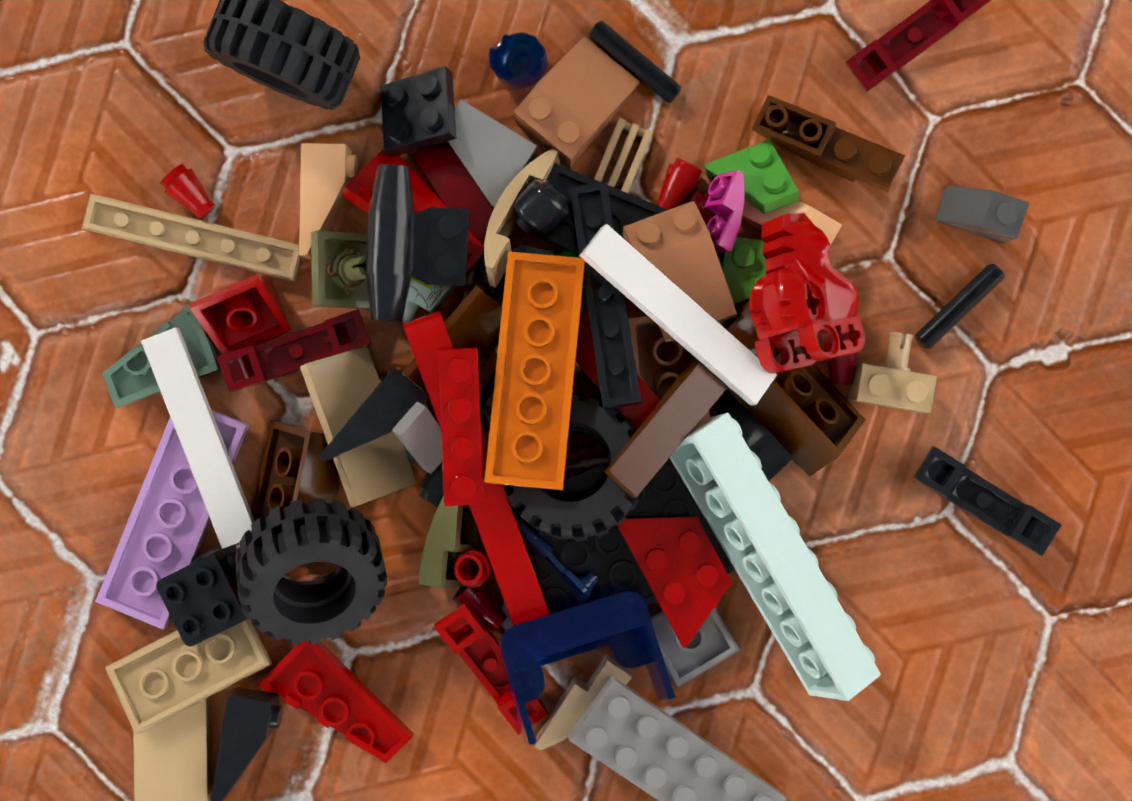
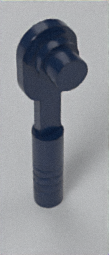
M520 517L516 522L524 541L542 560L546 558L560 573L567 585L581 599L587 601L591 597L590 593L593 590V586L598 582L597 577L588 570L583 576L580 575L577 578L551 553L553 549L535 529Z

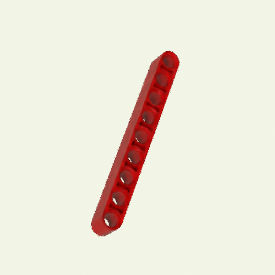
M440 311L402 325L440 425L437 349H452L453 346ZM481 426L484 504L469 506L515 631L519 637L550 625L553 622L509 500L507 499L505 489L500 484L484 483L488 442Z

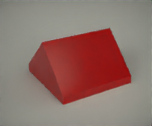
M260 274L189 304L190 310L222 355L251 345H259L291 331V325L271 279Z

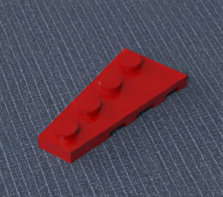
M384 148L344 186L342 194L346 199L368 213L378 165H402L409 167L415 214L430 207L448 208L400 155L390 157L384 152ZM469 230L466 277L484 258V246Z
M301 641L257 685L267 692L271 690L285 698L284 702L295 709L300 707L316 717V721L327 728L331 726L343 733L348 741L384 763H387L414 735L322 642L310 644L309 641Z

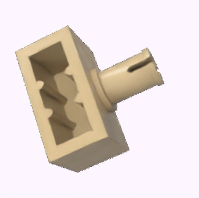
M889 332L890 338L885 364H881V367L856 364L853 384H850L847 400L918 413H931L937 376L911 372V369L907 368L914 335Z

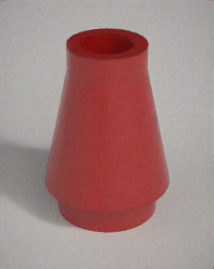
M677 157L673 165L669 163L661 193L655 205L667 210L681 206L701 182L699 177L702 170Z
M183 164L171 170L160 182L165 188V194L195 214L199 220L209 214L216 206L206 193L192 168L187 169Z
M475 550L462 553L455 563V575L458 581L469 588L481 586L489 577L494 575L488 555Z

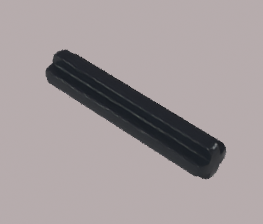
M600 20L594 25L589 33L591 40L667 103L675 100L681 91V85L604 21Z
M995 264L987 265L915 334L916 341L925 349L932 348L1004 279V272Z

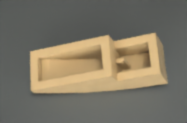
M606 654L587 684L574 676L537 733L534 747L541 751L568 738L567 735L612 675L627 685L632 678L631 669Z

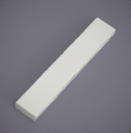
M608 224L602 226L579 256L749 405H756L777 374L765 371L759 359Z
M175 327L144 339L141 343L223 549L239 543L247 530L252 531L251 525L255 520L180 328Z

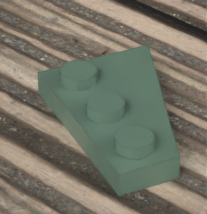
M189 304L182 308L183 311L172 320L166 321L156 329L157 332L152 335L155 336L175 327L180 328L198 377L201 378L221 370L211 338L190 310ZM142 344L135 346L102 373L115 408H121L161 393Z

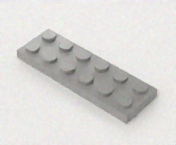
M612 675L567 735L570 742L659 801H786L787 799L777 788Z

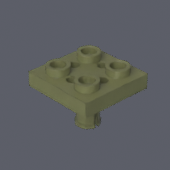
M320 230L311 232L312 307L370 310L366 280L367 234ZM329 265L331 266L330 272H334L333 275H330L327 272V267ZM346 285L350 287L347 288V292H349V295H347L344 291Z

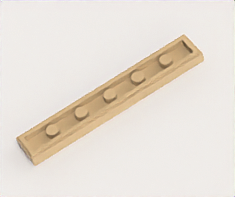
M91 193L82 229L294 282L298 281L303 257L299 255L298 244Z

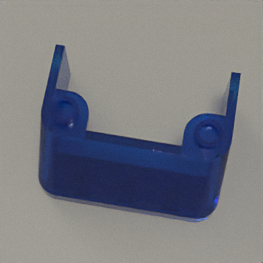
M632 591L621 592L514 625L503 633L500 640V650L509 693L525 744L537 743L525 703L537 699L544 690L545 678L541 666L609 644L615 660L621 666L636 668L647 665L657 700L676 698L646 602L639 594Z

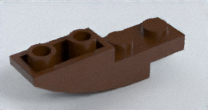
M770 95L767 96L752 127V130L768 140L770 139L771 142L800 158L854 182L857 179L885 192H889L905 158V155L837 128L834 121Z

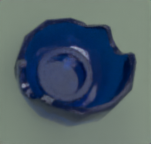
M525 32L510 35L504 34L499 44L495 48L491 47L489 50L490 68L501 83L514 89H524L536 83L543 75L548 64L547 53L543 44L536 36Z

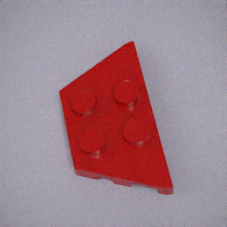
M697 516L626 517V520L618 528L681 646L684 648L691 642L730 587L732 581Z

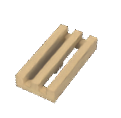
M619 118L594 179L602 182L621 133L624 130L629 134L608 185L615 188L635 137H641L643 139L621 190L628 193L653 131L639 128V125L627 123L626 120Z

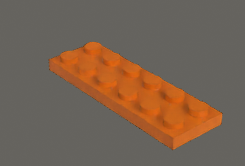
M508 251L484 483L563 490L585 260L582 258Z

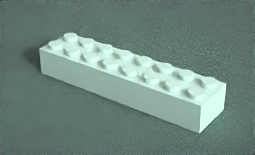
M728 412L700 420L669 458L808 694L849 701L881 675L874 663L875 657L873 653L862 643L855 631V622L841 607L837 600L838 595L835 588L825 579L820 571L816 555L806 547L799 535L800 529L798 524L785 511L780 502L781 497L778 490L768 482L761 470V461L747 446L742 437V429L738 422L731 418Z

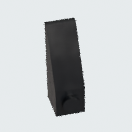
M395 367L392 368L317 459L324 463L392 433V429L414 404L419 402L423 405L429 398V395Z
M727 389L709 409L710 417L728 412L731 418L738 422L742 429L743 439L749 449L760 459L761 470L768 481L794 458L769 430Z
M236 687L227 695L211 801L225 800L274 728H279L283 706L278 705V694Z

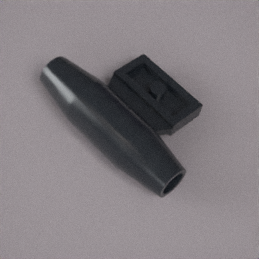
M380 164L377 167L368 210L366 280L371 320H403L412 276L428 285L466 286L469 209L430 207L415 214L408 166Z

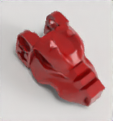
M804 212L784 214L762 223V239L765 243L763 244L762 254L766 259L764 260L766 273L757 280L751 290L749 310L759 340L754 343L763 369L768 373L775 374L810 366L816 360L822 361L861 351L864 347L865 336L860 316H857L859 296L856 291V285L832 267L829 257L831 245L825 233L816 227ZM817 334H820L824 341V351L819 346ZM847 334L849 340L840 342L839 335ZM774 346L780 353V364L775 360ZM801 347L803 354L793 355L792 348Z

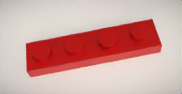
M476 347L437 349L444 506L484 504L478 349Z

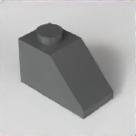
M947 185L945 186L934 221L1003 244L1018 238L1029 202L993 190Z

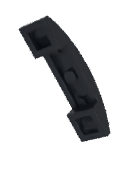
M935 446L931 447L913 478L979 521L1034 553L1043 556L1062 524L1031 505L1022 503L965 467L966 465Z

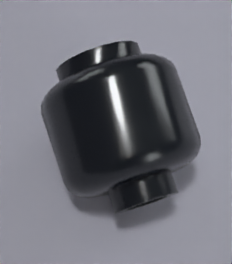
M548 178L545 182L533 180L514 202L513 207L518 214L515 222L529 235H532L535 231L541 235H549L568 215L569 207L566 202L569 200V197L557 184Z

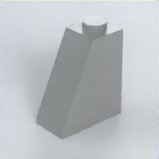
M460 99L455 107L457 139L447 142L494 209L500 196L514 177L534 160L538 153L537 145Z

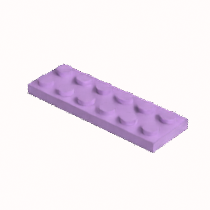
M211 409L234 465L250 424ZM171 417L95 601L161 629L168 627L171 616L156 588V584L160 579L194 563L211 522Z

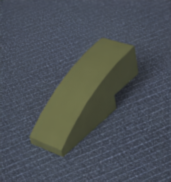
M444 496L442 497L426 538L418 584L437 588L464 587L455 575L456 560L466 551H479L480 533L469 505L445 507Z

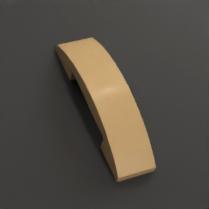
M551 149L530 162L514 177L500 196L490 217L484 243V259L489 286L494 288L498 286L506 271L508 251L512 252L508 237L515 227V219L518 217L513 207L515 200L533 180L545 182L547 178L549 179L555 163L560 165L559 151Z

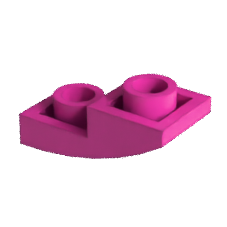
M739 170L719 174L711 182L708 189L709 198L704 207L716 213L707 224L716 253L731 252L739 231L743 214L745 188L744 174Z

